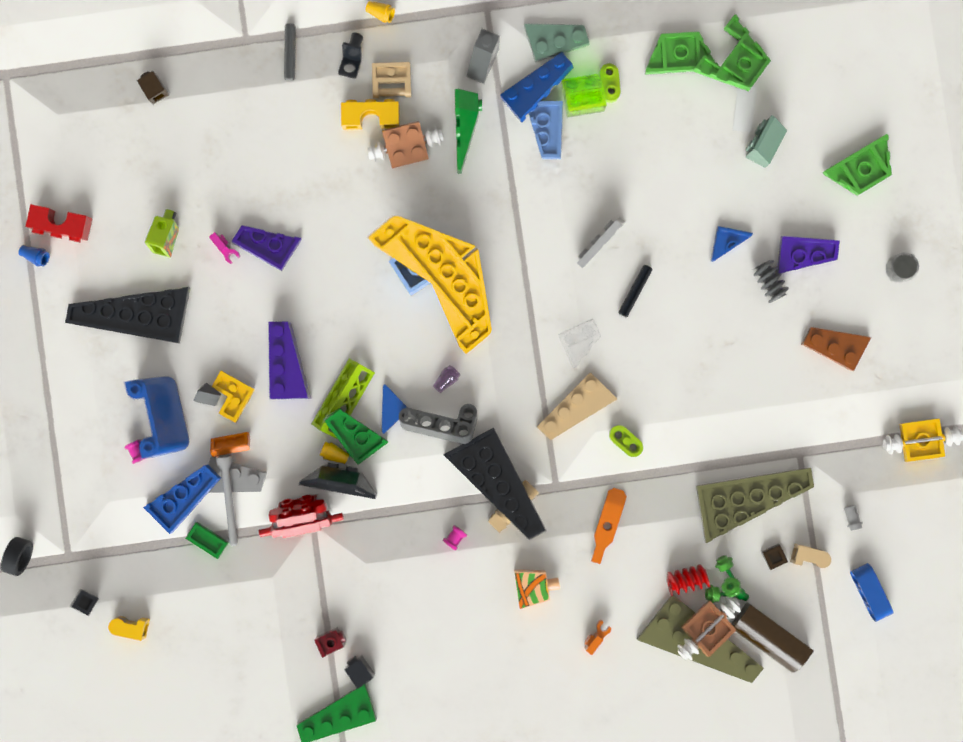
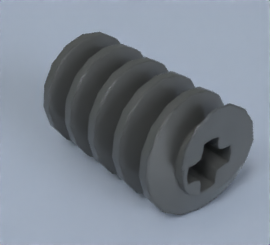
M769 260L754 268L757 271L753 274L754 277L760 276L757 283H764L761 290L768 289L765 297L772 296L768 303H772L787 295L786 292L789 287H782L785 280L778 281L782 274L774 273L778 269L777 266L771 267L774 260Z

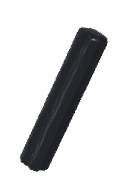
M644 265L618 312L621 316L628 317L653 271L650 266Z

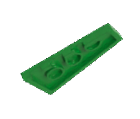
M366 684L359 689L347 693L339 700L334 701L321 711L298 723L297 730L301 742H312L376 722L377 719Z

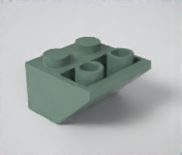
M771 115L767 120L764 119L758 125L754 133L757 136L749 142L746 148L748 153L745 158L765 168L771 163L787 132V129L776 117Z

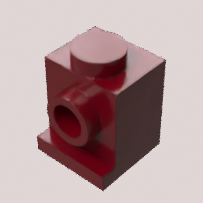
M337 627L317 636L314 641L323 658L344 648L346 637L343 631H339ZM328 640H333L334 645L330 646Z

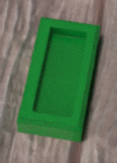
M195 522L185 538L216 559L220 558L229 543L198 522Z

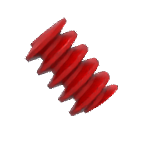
M701 564L697 565L696 569L693 566L689 567V572L686 568L682 569V573L679 570H675L674 575L671 572H667V585L671 596H673V590L680 595L681 588L685 593H688L689 586L692 591H695V585L703 589V583L708 588L710 587L707 572Z

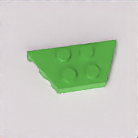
M699 32L666 33L660 35L645 74L694 72V68L704 55L713 62L715 61Z
M888 134L822 173L853 194L860 195L892 175L889 163L890 151H888L887 140H889Z

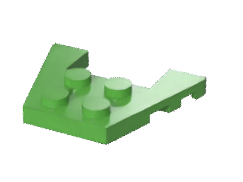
M734 14L723 29L739 41L721 66L704 55L693 71L749 91L771 60L757 41H753L749 36L748 29L746 27L743 28L739 22L740 19Z

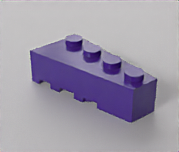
M288 321L268 322L269 399H311L292 324Z

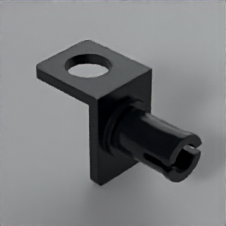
M352 33L350 42H343L342 44L343 58L338 74L341 76L357 78L362 62V48L360 45L363 36L360 33ZM351 64L355 67V70L353 72H346L344 67Z

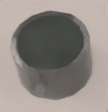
M904 252L892 256L887 261L885 270L890 281L901 283L916 277L919 272V262L914 254Z

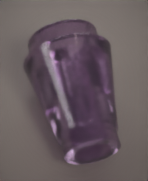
M449 365L443 369L433 387L439 393H442L457 382L461 374L452 365Z

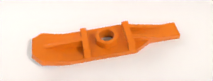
M613 488L607 493L594 534L596 546L591 559L592 562L600 564L605 548L613 542L627 498L623 490ZM605 522H609L611 524V527L609 529H605L603 527Z

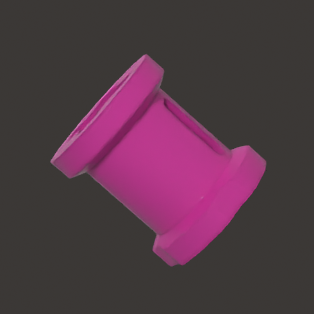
M141 439L125 446V449L129 451L133 459L132 464L144 460L141 458L139 449Z
M453 525L451 533L442 541L452 549L457 550V545L463 537H467V534L456 525Z

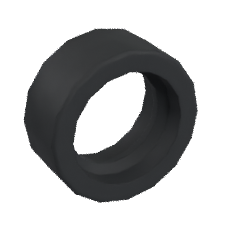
M14 537L8 543L3 553L1 570L14 576L21 575L31 559L33 543L20 537Z

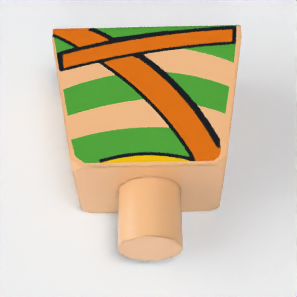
M514 570L520 609L550 600L549 591L560 589L559 579H547L545 570Z

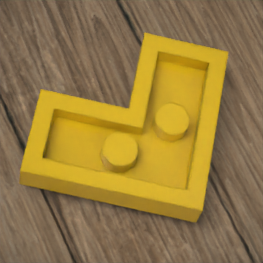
M220 371L212 387L228 397L219 414L237 423L255 389L224 371Z

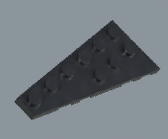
M190 287L68 304L65 323L180 344Z
M494 428L473 438L469 443L462 444L443 454L527 539L531 540L547 531Z

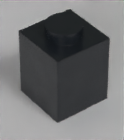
M79 589L70 607L89 616L99 598Z
M362 655L358 658L354 656L346 662L347 666L344 670L357 689L374 678L375 673Z

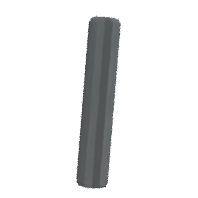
M285 24V80L295 79L296 27L294 24Z

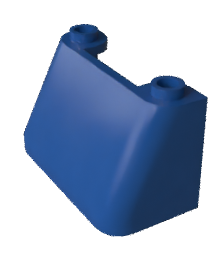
M168 376L124 382L126 392L130 398H144L153 436L143 439L139 445L141 458H154L185 450L189 445V436L175 380Z

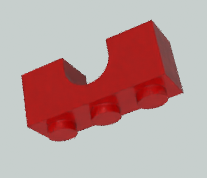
M30 204L25 227L32 229V233L43 235L44 232L51 233V237L58 239L66 236L69 237L70 241L81 243V240L88 241L92 218L68 212L65 222L56 225L54 221L56 211L47 207Z

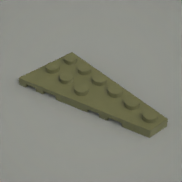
M670 596L638 636L637 640L681 656L678 653V645L684 646V639L692 640L681 627L695 612L676 596ZM729 639L710 657H707L699 647V654L693 653L691 655L693 659L691 661L753 683L764 669Z

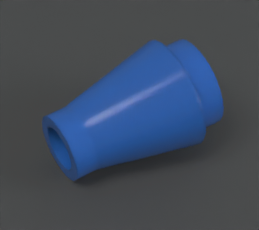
M22 245L18 252L20 256L37 267L45 266L50 258V254L43 248Z

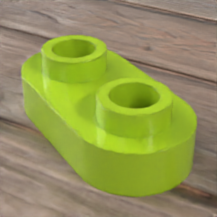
M607 63L601 67L599 72L600 89L603 100L612 103L619 98L621 93L619 70L616 65ZM611 70L613 74L607 75L606 71ZM608 89H613L615 93L610 94Z
M616 425L610 429L609 438L611 442L630 457H637L643 452L642 442L624 426ZM617 431H620L622 434L619 439L615 437ZM631 444L636 445L634 451H631L629 448Z

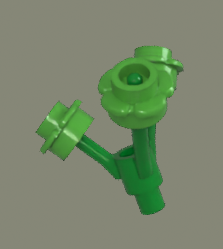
M723 555L716 560L715 567L720 572L726 571L729 577L724 580L721 586L723 592H720L719 587L713 585L706 588V600L714 603L719 602L720 597H735L743 601L749 599V595L741 588L740 581L733 576L730 570L734 565L732 557Z

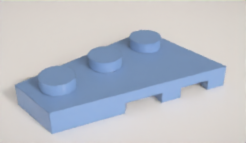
M539 101L536 109L533 112H529V117L541 158L561 159L563 101Z

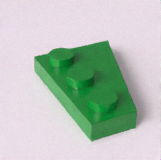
M340 408L323 419L357 465L388 443L386 439Z

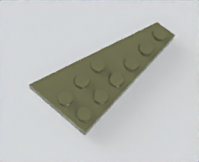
M811 468L697 485L696 490L705 543L813 488L814 482Z

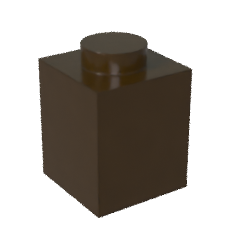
M154 71L143 73L137 80L145 96L152 104L169 96Z

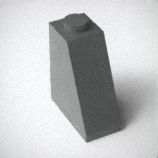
M481 29L473 48L467 77L480 83H485L499 51V35Z

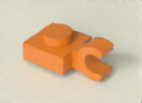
M599 620L596 624L597 633L595 632L594 635L590 634L584 642V648L590 655L594 654L603 642L604 637L611 632L612 628L610 626L606 630H601L602 620Z

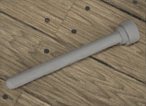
M220 455L216 457V462L222 471L229 541L231 546H236L238 541L229 471L232 464V455Z

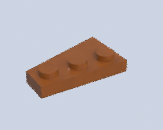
M811 327L801 345L850 371H854L871 337Z

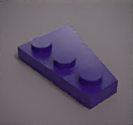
M243 225L232 240V243L280 271L284 269L301 242L299 237L266 232L262 229Z
M781 236L777 273H785L838 260L840 241Z

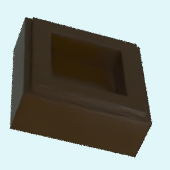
M780 544L761 552L770 570L788 562Z

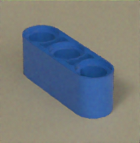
M869 563L850 571L859 594L875 622L894 613Z

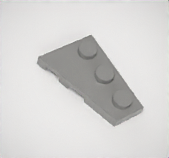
M618 218L615 222L611 220L604 227L606 232L602 236L598 234L591 241L593 246L589 250L585 248L578 256L580 260L577 264L581 268L585 267L603 245L624 225L625 221L621 218Z
M211 456L208 465L221 479L208 493H224L222 471L217 465L216 457ZM232 462L229 468L232 492H261L267 473Z

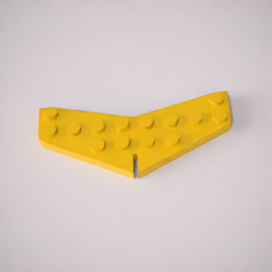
M397 215L390 217L368 236L374 246L432 283L456 341L465 354L489 336L492 328L478 249L476 248L467 257L462 259L476 247L475 245Z

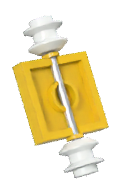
M940 419L899 424L901 437L895 434L894 438L891 439L887 435L885 440H883V447L889 454H892L893 450L901 453L903 449L905 462L945 457L943 441L947 446H951L952 442L960 445L963 440V433L957 426H954L951 431L948 427H945L942 433Z

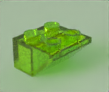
M599 74L568 78L561 81L567 118L605 111L607 105L604 87Z

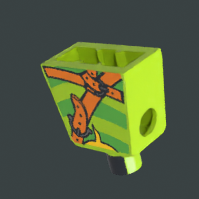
M165 209L163 217H154L144 242L152 253L171 258L179 227L174 221L177 214L175 211Z

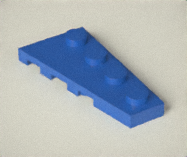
M561 52L500 94V97L522 123L526 119V115L536 109L537 103L543 97L546 98L550 94L553 86L558 85L573 69V64Z
M204 465L143 508L169 534H172L221 477L209 465Z

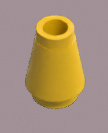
M368 1L366 5V12L383 23H390L393 20L395 8L390 4Z
M325 441L319 456H322L325 460L345 464L349 453L334 443Z

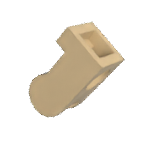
M794 543L790 562L802 566L803 561H807L817 567L827 568L831 564V556L825 551Z

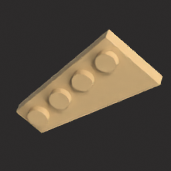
M590 372L537 428L549 440H552L616 401L617 398Z

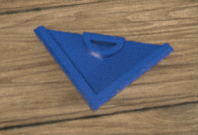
M718 226L711 261L714 262L750 238L753 233Z
M386 384L383 385L382 398L383 434L399 420L400 411L408 408Z

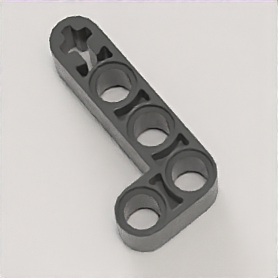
M465 404L461 407L458 418L453 419L405 408L399 413V421L401 427L406 431L467 444L472 440L477 423V409L472 404ZM469 412L472 413L473 416L470 418H466L464 414ZM429 421L431 425L425 427L422 426V423ZM442 426L450 427L447 431H442L440 428ZM461 430H466L469 432L465 436L459 434Z

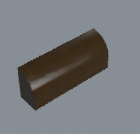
M746 602L741 612L738 613L731 623L736 629L735 632L792 673L798 671L814 652L813 649L748 602Z

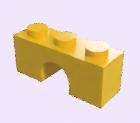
M350 99L346 100V102H341V126L343 130L362 129V121L369 114L379 117L381 129L400 126L399 102H395L394 99H385L384 102H376L374 99L357 102V100Z

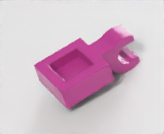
M214 232L209 236L228 263H233L230 260L231 254H235L238 258L241 257L238 251L229 249L227 246L229 242L222 234L219 236Z

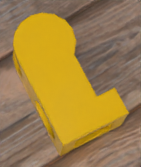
M119 616L110 621L108 629L115 636L142 641L147 636L150 619L142 617L136 622L128 620L124 616Z

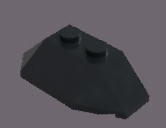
M328 462L327 465L321 466L299 481L300 486L370 499L377 498V493L364 474L358 471L357 467L347 466L346 469L339 468V464Z

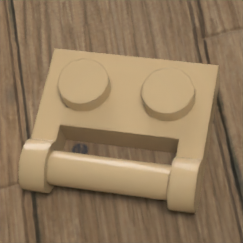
M410 62L372 63L373 99L379 98V96H405V98H411ZM405 83V88L379 89V84Z

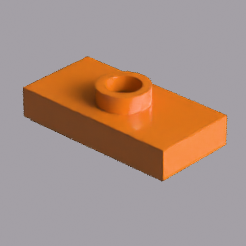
M249 432L211 438L210 453L212 457L250 450Z

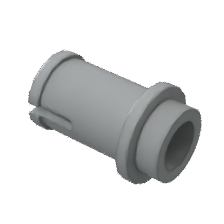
M856 505L844 508L849 523L847 527H850L851 531L861 529V524H863V522H860Z

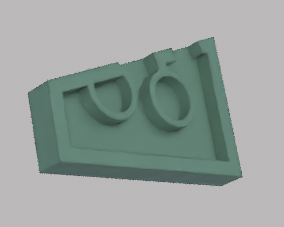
M524 24L535 62L590 44L584 25Z

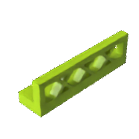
M349 358L311 425L337 439L334 433L328 430L329 427L323 419L343 405L347 407L345 412L351 415L375 372ZM361 371L367 372L364 380L359 381L358 377ZM356 388L355 396L349 398L350 390Z

